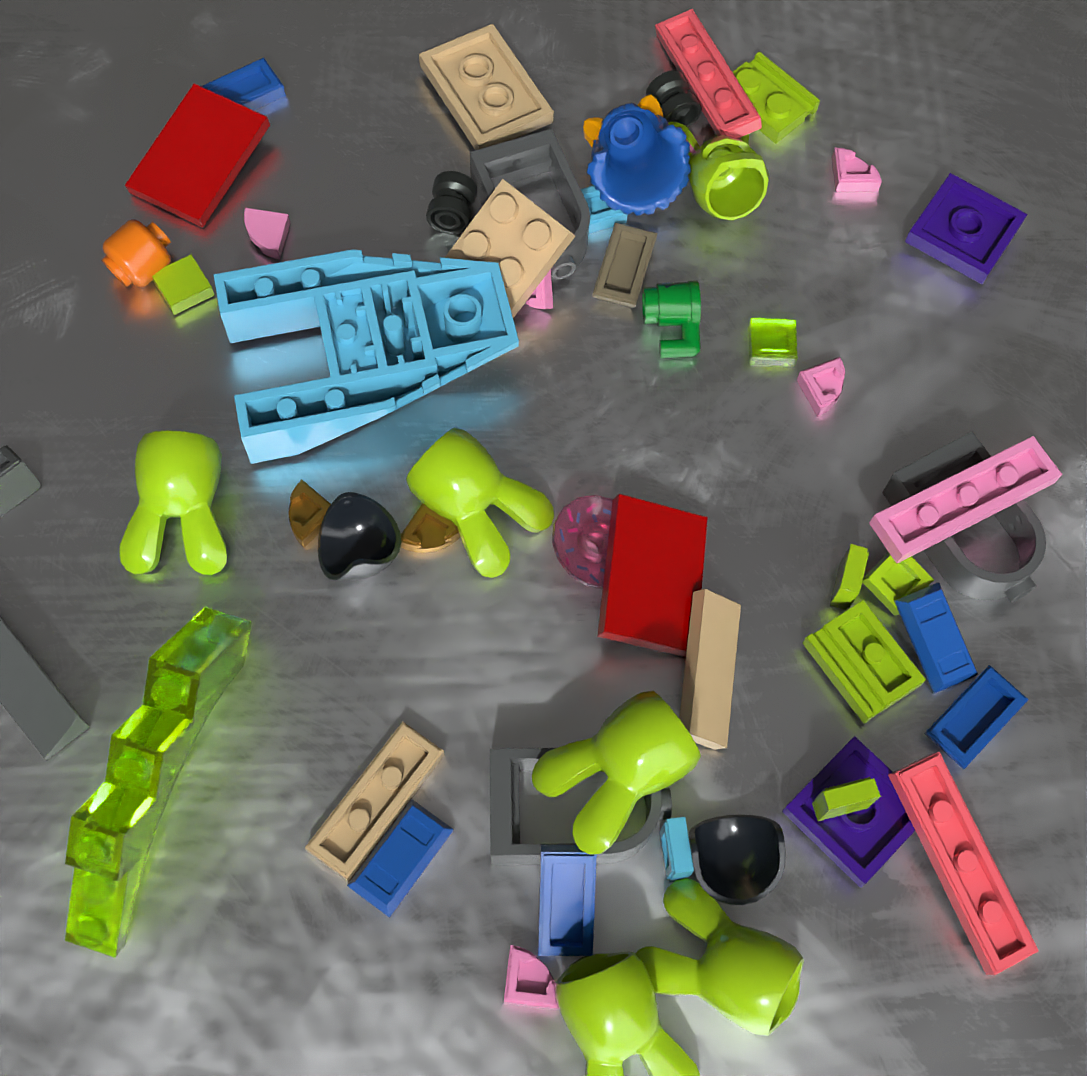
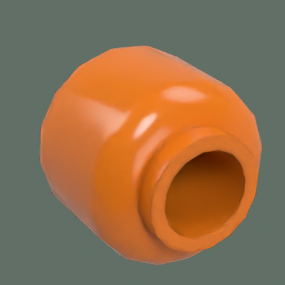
M131 219L105 240L103 251L106 256L101 261L125 287H128L131 283L137 287H145L153 280V275L171 263V256L166 249L171 241L154 222L145 226L140 221Z

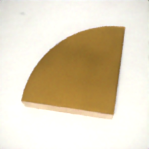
M301 479L291 493L289 522L295 538L305 548L319 534L323 518L331 503Z
M422 503L401 533V548L418 553L435 552L452 545L460 538L457 526L452 521L440 516Z

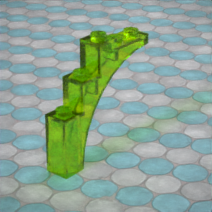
M204 607L149 658L143 705L111 735L105 782L71 816L65 864L74 867L65 941L114 958L117 957L126 945L133 906L159 822L176 780L207 718L228 685L244 667L252 625L251 621Z

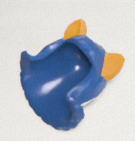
M651 94L643 97L638 105L627 103L612 109L605 115L604 119L593 117L584 121V138L592 147V162L588 163L587 174L591 177V184L595 186L596 190H599L600 199L605 201L608 207L615 211L620 209L627 215L632 212L636 216H640L643 213L647 215L654 214L657 207L662 210L668 208L669 203L674 202L676 197L682 193V189L687 186L689 181L688 175L691 172L690 156L688 155L690 144L686 140L687 136L681 127H675L673 124L669 125L663 117V111L659 102Z

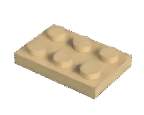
M494 24L419 54L420 67L475 150L517 139L553 123L554 111Z
M502 179L445 258L499 263L511 313L514 318L574 239L575 235Z

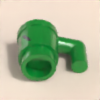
M698 280L657 283L656 287H643L642 312L644 324H657L658 327L681 326L682 339L659 340L660 358L693 357L698 355L701 349L699 327L701 296Z

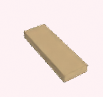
M702 589L693 592L679 719L695 743L717 750L727 748L741 604L708 589Z
M402 722L305 846L307 852L349 882L445 756L444 750Z

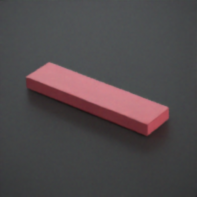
M693 9L655 25L659 41L676 69L685 77L690 92L697 98L703 114L717 137L726 135L738 139L762 128L760 115Z
M940 752L931 753L888 774L985 974L997 975L1039 952Z

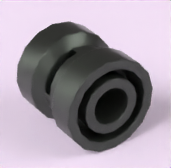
M668 71L659 75L646 89V96L651 94L659 102L663 111V117L667 122H677L688 128L701 115V105L694 94L688 93L689 85L683 74L679 71Z
M445 171L436 176L432 188L434 199L430 201L426 213V220L430 226L448 234H460L465 231L471 220V209L469 207L475 202L477 185L474 180L468 175L456 171Z

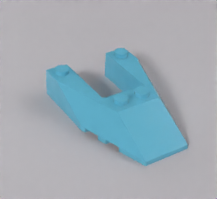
M352 249L213 274L219 311L230 343L316 327L321 328L330 377L234 395L241 439L251 464L299 455L383 417L519 346V339L499 263L440 257V263L411 260V256L408 254L392 253V258L363 256L362 250Z

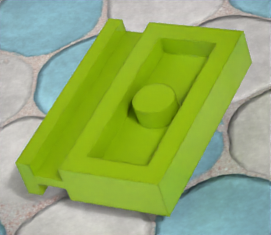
M760 51L755 54L751 62L748 63L746 61L733 71L734 76L761 117L762 128L759 131L775 144L805 121V117L810 113L813 115L817 112L820 100Z
M864 600L825 624L823 628L814 634L808 635L802 643L863 724L919 688L926 681Z

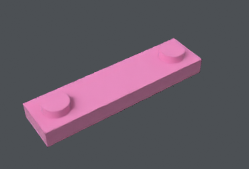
M1032 436L875 514L869 524L897 564L1054 484L1062 476V473L1035 437Z

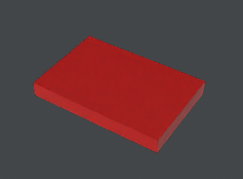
M193 84L125 186L130 194L203 228L270 127L269 120L265 115Z
M618 494L612 500L597 637L686 657L693 592L702 590L708 517L623 494Z

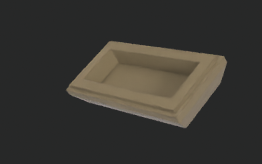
M615 223L592 297L636 308L658 233Z

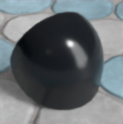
M354 492L343 493L327 509L320 527L318 537L320 567L324 575L332 580H359L372 577L391 565L400 552L402 543L401 533L392 515L377 501Z
M726 815L704 820L693 826L689 831V843L695 875L701 887L716 900L730 905L755 903L771 893L781 880L785 869L786 851L783 831L776 821L755 815Z

